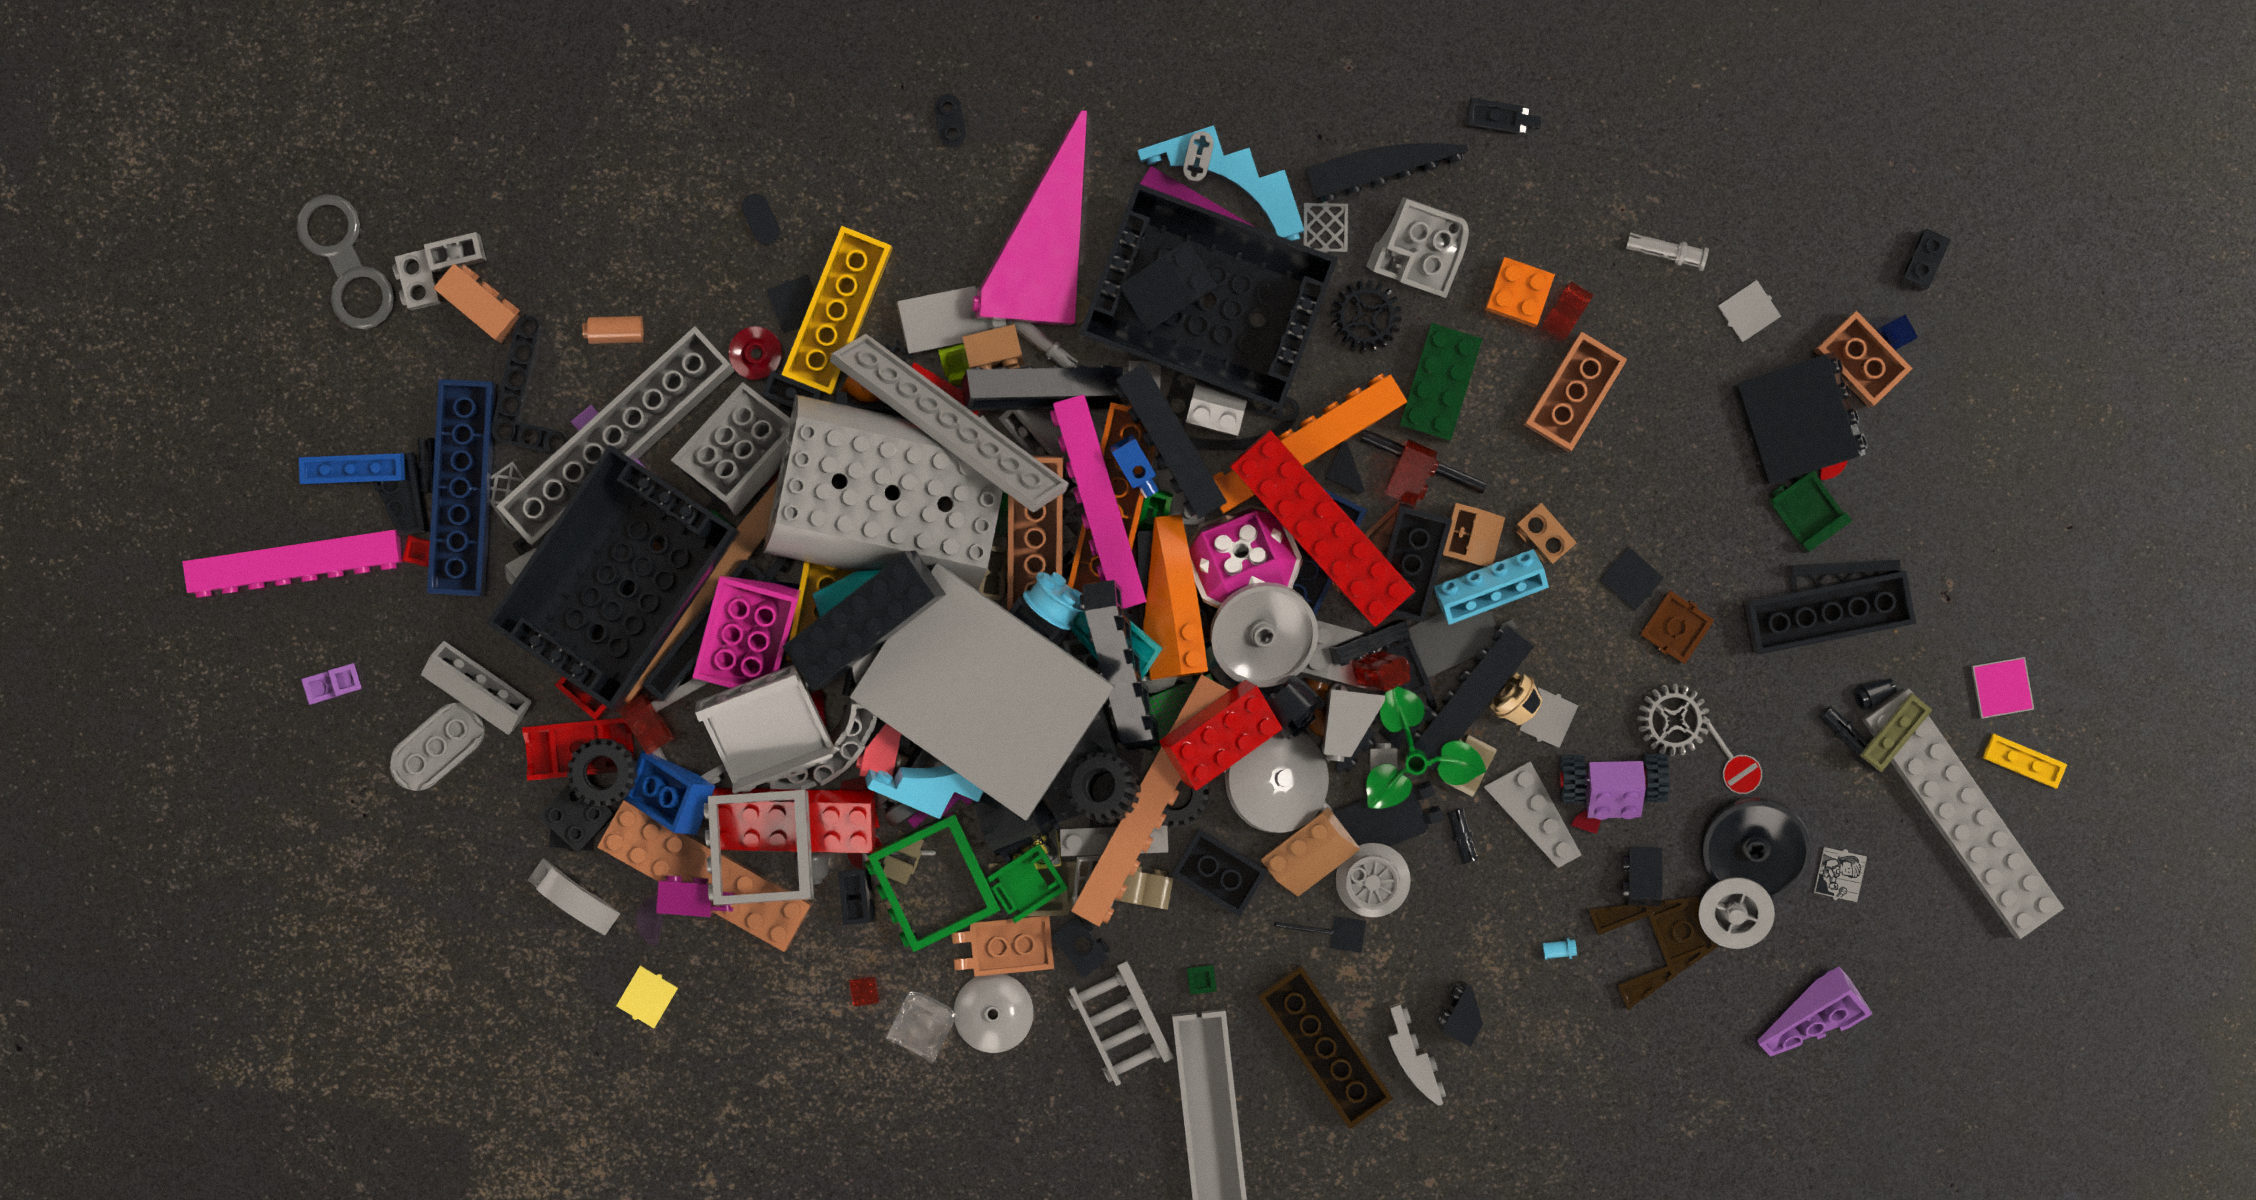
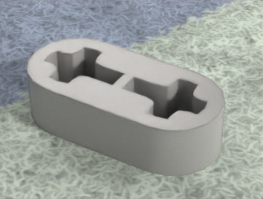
M1205 131L1196 132L1192 135L1189 142L1183 173L1190 182H1200L1207 174L1214 141L1212 136ZM1200 137H1205V142L1209 144V147H1204L1202 155H1197L1198 146L1194 144V141H1199ZM1195 158L1200 159L1199 168L1203 172L1198 173L1196 177H1192L1191 171L1187 170L1188 166L1193 167Z

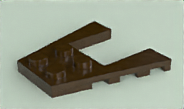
M1698 896L1662 900L1660 906H1632L1627 904L1588 909L1598 935L1648 916L1666 966L1617 984L1627 1010L1633 1008L1634 1005L1647 998L1655 990L1671 981L1683 970L1692 966L1718 947L1717 943L1705 934L1700 924V899Z

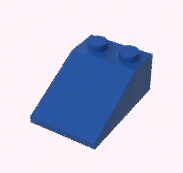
M642 750L636 766V772H638L634 782L636 784L629 792L630 794L623 799L673 833L697 835L704 817V803H708V796H712L715 785L696 773L646 750Z

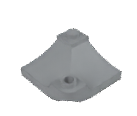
M1403 197L1388 229L1380 241L1375 243L1366 267L1373 272L1446 298L1466 249L1469 236L1468 224L1458 215ZM1454 223V230L1449 231V226Z

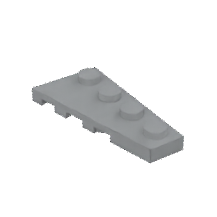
M1531 761L1483 786L1557 868L1581 856L1577 845Z

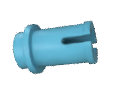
M1567 938V941L1543 943L1545 960L1560 957L1572 959V956H1577L1575 940H1570V938Z

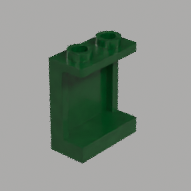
M1817 471L1794 477L1795 482L1788 487L1782 484L1771 492L1773 498L1768 501L1805 553L1812 551L1852 522L1847 512L1844 513L1818 478L1816 475Z

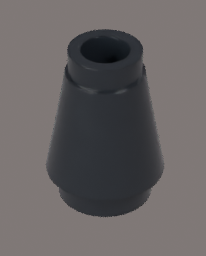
M1889 678L1860 685L1859 689L1855 690L1854 693L1859 706L1863 710L1867 708L1871 710L1892 696V694H1895L1897 689L1893 680Z

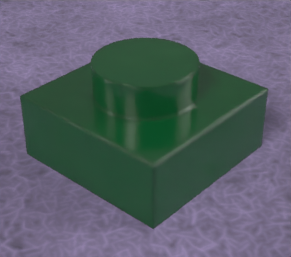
M1213 964L1187 968L1190 995L1217 992Z

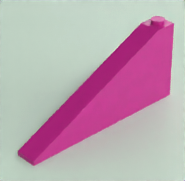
M1080 111L1074 117L979 287L977 296H973L972 312H976L975 319L1062 326L1075 324L1087 111Z

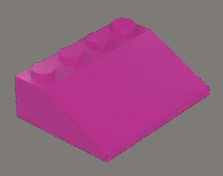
M720 576L692 678L733 688L778 671L784 653L782 646L787 642L801 590L775 583Z

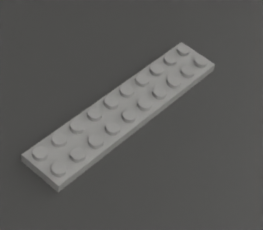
M864 334L832 353L830 358L832 364L1030 511L1035 512L1067 490L1069 484L1067 481L869 335Z

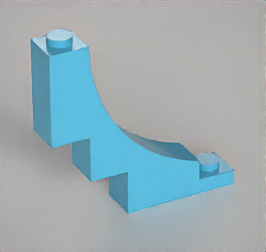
M1214 125L1138 150L1141 163L1147 162V165L1156 164L1163 161L1162 156L1166 155L1170 169H1183L1192 135L1199 131H1205L1212 136L1214 141L1207 173L1228 181L1247 194L1265 214L1275 235L1291 241H1297L1300 239V234L1304 233L1302 221L1285 170L1259 178L1250 148L1224 156ZM1200 137L1199 141H1194V144L1198 146L1197 155H1202L1203 148L1209 147V144L1205 142V137ZM1195 158L1193 167L1188 166L1187 169L1203 172L1199 168L1200 159Z
M947 765L931 768L900 767L894 779L887 772L881 770L876 772L869 769L865 777L868 789L938 819L943 814L954 792L977 802L984 792Z

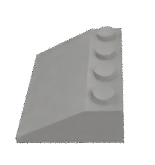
M742 382L671 461L718 504L736 517L780 469L790 418Z

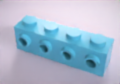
M1534 549L1434 586L1439 607L1449 625L1549 588L1544 567Z

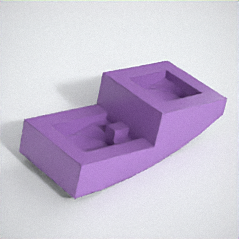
M354 663L301 679L308 705L362 689Z

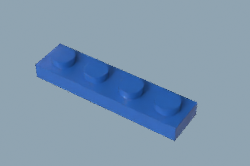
M404 453L299 457L300 484L405 480Z

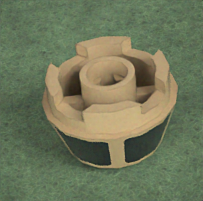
M1515 672L1503 685L1504 687L1497 697L1494 696L1489 702V707L1494 711L1496 717L1514 725H1522L1535 716L1542 704V696L1533 678L1527 677L1524 673L1520 676Z

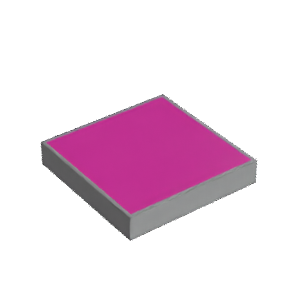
M2025 657L1971 666L1980 719L2034 710Z

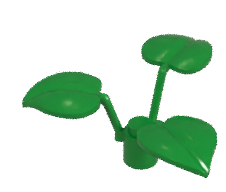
M1392 685L1384 694L1385 702L1380 708L1381 721L1391 732H1398L1404 728L1410 752H1408L1405 758L1406 768H1402L1399 772L1394 765L1389 763L1379 764L1370 771L1366 782L1367 805L1369 808H1388L1404 801L1411 792L1412 782L1403 774L1420 775L1425 772L1427 766H1431L1438 761L1440 762L1438 765L1439 776L1450 785H1463L1486 772V766L1480 754L1471 745L1463 741L1454 740L1445 743L1441 750L1442 757L1436 756L1428 760L1423 751L1414 748L1409 726H1416L1423 719L1424 705L1422 700L1415 693L1398 685Z

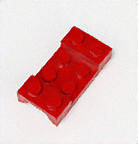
M631 717L522 727L526 744L527 781L567 777V772H569V767L567 766L573 757L574 751L578 750L582 744L595 739H613L618 743L624 744L625 748L632 752V757L635 761ZM605 756L594 758L587 768V775L618 772L615 762Z

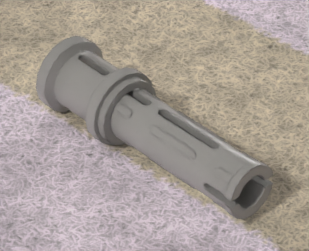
M1632 232L1629 234L1626 249L1674 260L1679 266L1686 264L1698 267L1700 271L1704 270L1709 252L1707 247L1700 249L1688 246L1686 242L1675 244Z

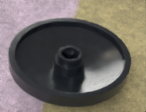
M1768 798L1742 799L1723 808L1710 822L1703 841L1704 863L1708 874L1715 884L1728 878H1746L1761 885L1773 900L1793 890L1805 876L1811 860L1809 833L1802 819L1783 803Z

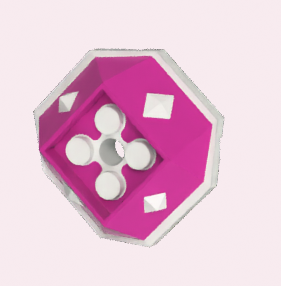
M1250 504L1200 524L1188 543L1194 580L1204 603L1217 609L1227 597L1247 585L1271 582L1293 589V584L1303 562L1294 538L1267 508ZM1240 552L1248 553L1244 558L1236 557Z

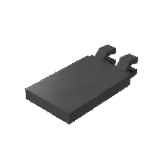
M1506 604L1450 625L1444 614L1440 613L1425 620L1424 623L1420 622L1409 627V638L1412 640L1427 677L1429 678L1477 656L1484 647L1489 650L1495 642L1492 637L1501 626L1506 629L1510 624L1517 629L1513 619L1497 626L1492 617L1491 611Z

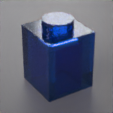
M1906 314L1877 329L1878 333L1894 350L1918 338Z

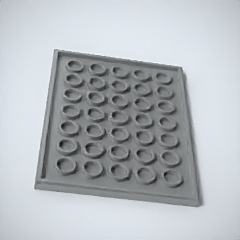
M937 563L931 573L946 595L886 640L850 698L1026 821L1116 686Z

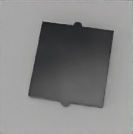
M808 274L792 281L785 280L784 284L767 290L783 334L798 329L802 325L815 293Z
M1628 547L1617 561H1612V567L1604 574L1600 581L1635 611L1647 597L1652 596V591L1664 577Z

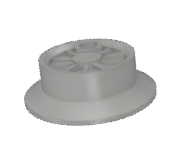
M1380 843L1359 845L1360 850L1337 868V892L1343 903L1359 915L1366 917L1388 915L1399 908L1408 895L1411 881L1408 865L1396 850Z
M1735 877L1717 882L1706 891L1699 906V920L1705 934L1718 945L1727 948L1741 949L1757 944L1769 933L1774 922L1775 911L1770 895L1761 885L1746 878Z

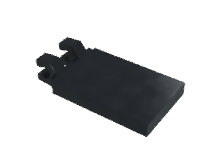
M1430 781L1417 786L1412 784L1409 796L1401 803L1388 808H1369L1367 797L1332 810L1335 817L1358 846L1366 843H1380L1390 847L1424 834L1429 829L1428 824L1444 820L1439 805L1424 811L1421 808L1419 800L1435 795Z

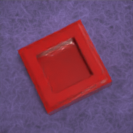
M408 535L402 561L428 567L430 540Z

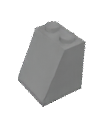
M1197 379L1185 425L1237 438L1248 397Z
M1329 689L1321 753L1327 754V759L1344 762L1345 757H1351L1385 702V696Z

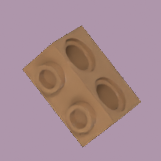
M1539 503L1515 524L1518 528L1516 531L1517 535L1524 543L1531 542L1536 548L1535 553L1543 564L1546 562L1550 565L1555 563L1576 544V541L1542 503ZM1531 518H1537L1541 521L1542 529L1540 532L1533 533L1529 530L1528 522ZM1549 538H1555L1559 542L1560 547L1556 553H1550L1546 549V542Z

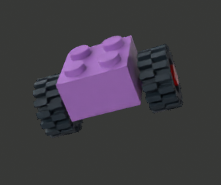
M1644 754L1643 761L1589 762L1588 774H1586L1583 755H1561L1560 792L1562 803H1585L1586 797L1588 818L1604 820L1607 818L1633 819L1641 817L1644 800L1645 802L1668 801L1669 764L1667 754Z

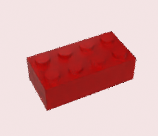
M1244 680L1159 740V743L1184 784L1197 791L1283 728L1258 686Z

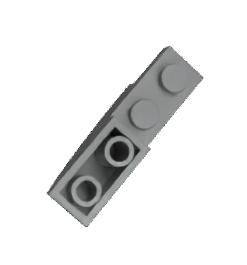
M1399 1003L1389 1006L1397 1032L1388 1034L1387 1037L1398 1062L1411 1081L1426 1097L1438 1106L1442 1105V1097H1445L1446 1094L1442 1082H1436L1433 1073L1438 1071L1434 1056L1428 1057L1426 1051L1415 1052L1416 1049H1419V1044L1415 1033L1410 1034L1407 1024L1411 1023L1407 1007L1402 1009Z

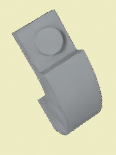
M544 858L528 879L538 892L559 908L603 935H606L620 915L609 903L576 884Z

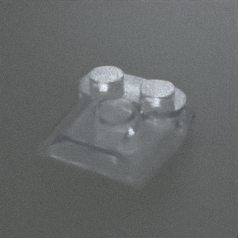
M909 991L886 1040H891L933 1063L957 1015L949 1006L921 992Z

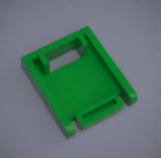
M1040 843L986 878L988 883L993 882L996 878L999 879L1000 882L991 887L1008 915L1017 909L1020 911V914L1012 918L1014 924L1068 889V886ZM1041 858L1056 879L1050 885L1046 884L1034 865Z

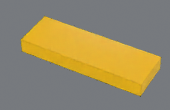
M1991 733L1982 758L2055 789L2058 788L2067 766L2066 763Z

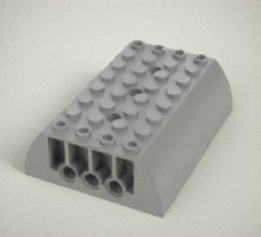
M795 395L763 553L856 572L882 570L904 552L916 550L930 572L939 563L978 590L987 571L1003 490L906 418ZM835 474H842L846 478V486L843 489L833 487L832 477ZM889 485L896 486L899 490V497L895 501H890L885 496V489ZM941 497H948L952 502V507L948 512H942L938 508L937 503Z

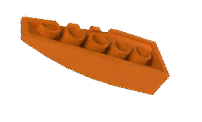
M1182 514L1155 517L1143 632L1163 649L1149 669V678L1151 681L1203 674L1208 671L1196 585Z

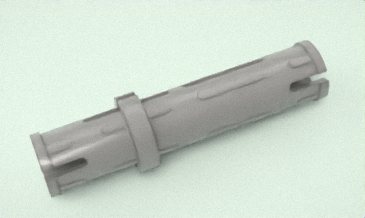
M1011 321L1006 323L1007 326L1015 324L1017 333L1044 354L1046 360H1051L1061 368H1074L1079 361L1061 348V344L1058 341L1055 343L1033 324Z

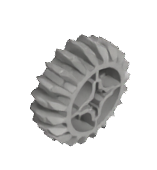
M1672 684L1671 692H1669L1667 685H1662V695L1656 689L1652 690L1655 699L1652 700L1648 696L1644 698L1645 702L1650 704L1649 707H1639L1640 711L1646 712V716H1638L1637 720L1645 721L1646 725L1638 727V730L1640 732L1648 731V734L1642 739L1644 741L1653 739L1650 744L1651 749H1655L1658 744L1661 745L1659 748L1660 754H1664L1667 747H1669L1670 756H1675L1676 748H1678L1681 755H1685V745L1693 751L1695 750V745L1692 743L1693 740L1700 744L1703 742V739L1698 736L1699 732L1708 734V730L1701 728L1702 723H1710V719H1702V714L1709 713V709H1699V706L1705 702L1704 699H1699L1695 702L1694 699L1698 694L1696 691H1692L1687 696V686H1683L1679 693L1677 684ZM1672 697L1684 700L1674 710H1669L1660 704L1665 699ZM1689 706L1694 713L1693 729L1687 725L1684 719ZM1654 711L1658 712L1657 714L1663 720L1658 734L1652 722ZM1679 713L1678 720H1680L1679 724L1681 726L1672 724L1668 727V721L1670 720H1667L1668 716L1666 714L1676 715ZM1676 729L1687 735L1685 739L1678 742L1663 740Z

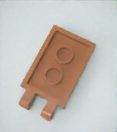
M1049 916L1024 917L1015 924L1012 919L976 922L969 925L970 931H957L951 934L952 944L971 942L972 957L953 959L954 970L973 969L974 977L1054 969Z

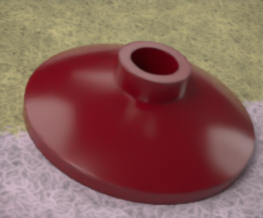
M753 326L741 330L734 336L729 346V360L732 367L739 375L751 380H760L768 377L771 371L775 372L782 359V347L778 338L771 331L763 327ZM754 349L761 351V356L758 359H754L751 356V352Z

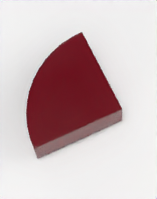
M1587 809L1575 816L1571 826L1597 834L1601 820L1588 818Z

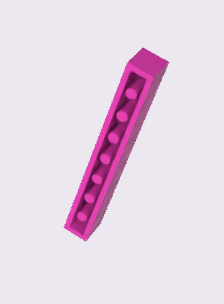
M1083 394L1053 403L1055 410H1051L1050 414L1054 426L1059 425L1062 436L1058 437L1062 452L1067 451L1070 461L1066 462L1069 477H1075L1078 485L1073 490L1077 503H1083L1086 513L1081 514L1085 530L1091 529L1093 539L1089 540L1093 556L1099 555L1101 565L1097 566L1100 580L1101 582L1115 580L1121 587L1123 609L1146 603L1145 593L1086 397Z
M397 530L182 562L187 593H195L196 598L212 596L211 591L222 589V594L238 592V587L247 585L249 590L265 588L264 583L274 582L275 586L291 584V579L301 578V582L318 580L317 575L327 574L328 578L344 576L343 571L354 570V574L370 572V567L380 566L381 570L397 568L396 563L403 562L400 536Z

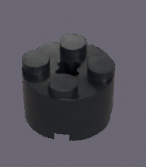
M1295 675L1291 676L1284 683V688L1278 694L1272 693L1266 699L1283 728L1280 733L1288 740L1290 739V734L1296 737L1305 731L1317 718L1313 714L1318 708L1322 711L1325 705V700L1303 679L1297 678Z

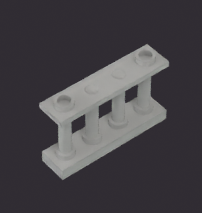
M1127 960L1117 964L1119 971L1115 972V976L1080 993L1077 992L1075 986L1069 988L1071 994L1067 996L1073 1010L1079 1009L1106 1064L1102 1070L1108 1082L1114 1081L1116 1086L1121 1084L1119 1074L1154 1057L1157 1059L1162 1057L1164 1063L1174 1058ZM1119 985L1122 987L1127 985L1131 995L1127 996V1000L1089 1017L1083 1005L1084 1002ZM1130 1009H1133V1011L1139 1010L1143 1019L1138 1020V1024L1101 1041L1095 1029L1096 1026ZM1142 1033L1145 1035L1151 1034L1154 1043L1150 1044V1048L1118 1064H1112L1106 1051Z

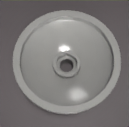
M1006 974L976 976L968 981L957 995L953 1015L955 1026L965 1042L983 1052L999 1053L1012 1049L1026 1037L1033 1022L1034 1010L1028 991L1018 980ZM995 1009L998 1012V1017L995 1019L989 1018L988 1011Z

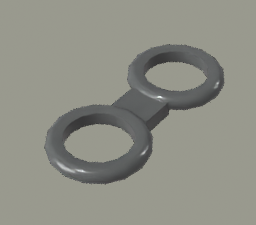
M324 194L316 196L304 204L298 214L296 229L299 240L308 251L317 256L329 258L338 277L332 287L330 300L333 312L339 320L349 327L364 330L376 327L388 317L393 308L394 293L392 285L383 273L375 268L362 265L353 246L358 238L360 222L357 211L351 203L338 195ZM325 205L337 206L342 209L347 216L349 224L348 232L344 239L338 244L329 247L315 243L308 231L310 216L316 209ZM359 277H367L376 281L383 294L382 305L378 312L371 317L363 319L350 315L342 302L343 290L346 285Z

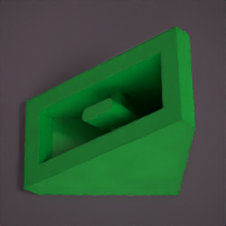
M1159 490L1144 499L1138 525L1139 530L1153 531L1154 518L1169 515L1173 493Z

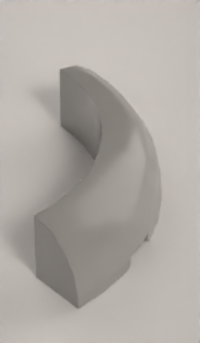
M850 688V696L855 688ZM849 696L848 705L841 721L829 734L834 745L833 757L823 764L817 765L815 763L807 766L797 774L789 773L781 776L777 781L769 783L770 789L806 790L819 784L823 786L838 777L856 761L865 749V744L875 728L877 716Z

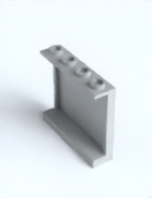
M795 665L696 701L695 714L699 722H704L733 783V794L749 792L759 784L765 782L773 783L783 775L789 773L797 774L807 766L815 763L817 765L823 764L833 757L834 745Z

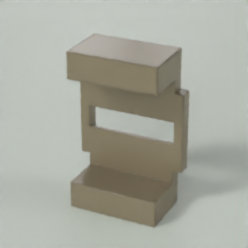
M899 830L896 838L907 834V832ZM924 839L897 851L916 859L914 865L889 855L885 857L883 871L887 878L907 885L910 874H914L922 854L920 849Z

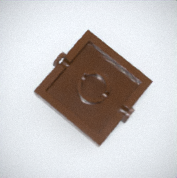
M1669 590L1639 635L1656 645V649L1666 655L1667 653L1682 664H1686L1714 622V619L1697 608L1698 605L1690 600L1687 602Z

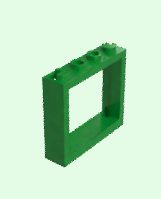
M954 812L948 813L940 817V819H936L875 848L872 853H866L869 860L865 861V865L871 876L877 875L880 884L876 885V888L882 900L888 898L892 907L887 909L894 924L900 923L903 932L899 933V936L905 948L911 946L913 952L1000 911ZM949 826L986 906L916 940L879 860Z

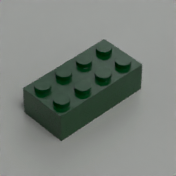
M1435 323L1429 325L1406 399L1408 402L1404 406L1398 427L1442 441H1451L1483 338Z

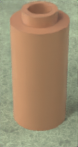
M642 316L588 317L587 323H583V338L588 339L589 344L643 343L644 328Z

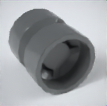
M880 793L875 794L876 804L880 809L886 810L884 816L892 827L918 811Z

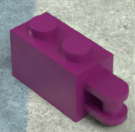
M666 875L665 880L661 879L658 882L656 913L711 917L713 916V910L733 912L734 907H731V905H713V900H709L708 885L712 884L708 883L709 878L693 877L692 882L682 881V876ZM723 891V896L735 895V892Z

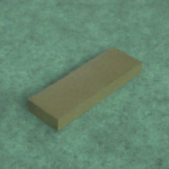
M1910 693L1860 753V756L1879 772H1882L1931 713L1932 709L1913 693Z

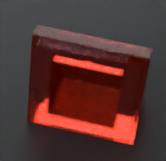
M876 975L849 980L854 1007L880 1003Z

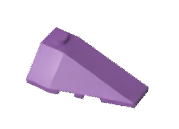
M1837 967L1817 979L1757 1041L1771 1057L1801 1046L1803 1040L1816 1036L1817 1039L1826 1037L1825 1032L1838 1027L1841 1031L1848 1029L1872 1015V1012L1851 979L1840 967Z

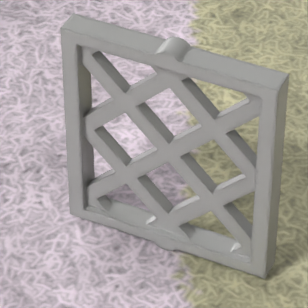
M1327 202L1304 203L1303 245L1310 247L1317 240L1323 247L1315 250L1323 253L1347 252L1348 204ZM1322 207L1323 210L1316 216L1310 208ZM1340 207L1342 210L1335 216L1329 208ZM1307 212L1314 218L1308 225ZM1325 212L1333 218L1326 225L1319 219ZM1343 213H1344V225H1343L1342 222L1338 219ZM1316 221L1323 227L1317 234L1310 228ZM1334 221L1341 227L1336 234L1328 228ZM1307 230L1313 236V238L1308 243ZM1325 230L1332 236L1326 244L1319 238ZM1343 231L1344 243L1338 238ZM1336 240L1342 247L1340 249H1330L1328 246Z

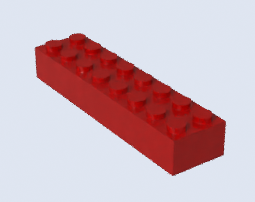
M1271 430L1264 433L1229 465L1372 626L1376 627L1415 592Z

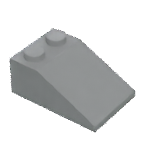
M1317 621L1318 642L1316 650L1308 665L1301 672L1377 692L1387 648L1377 649L1378 652L1369 655L1367 653L1363 655L1364 658L1359 660H1350L1348 665L1340 666V664H1333L1329 647L1364 633Z

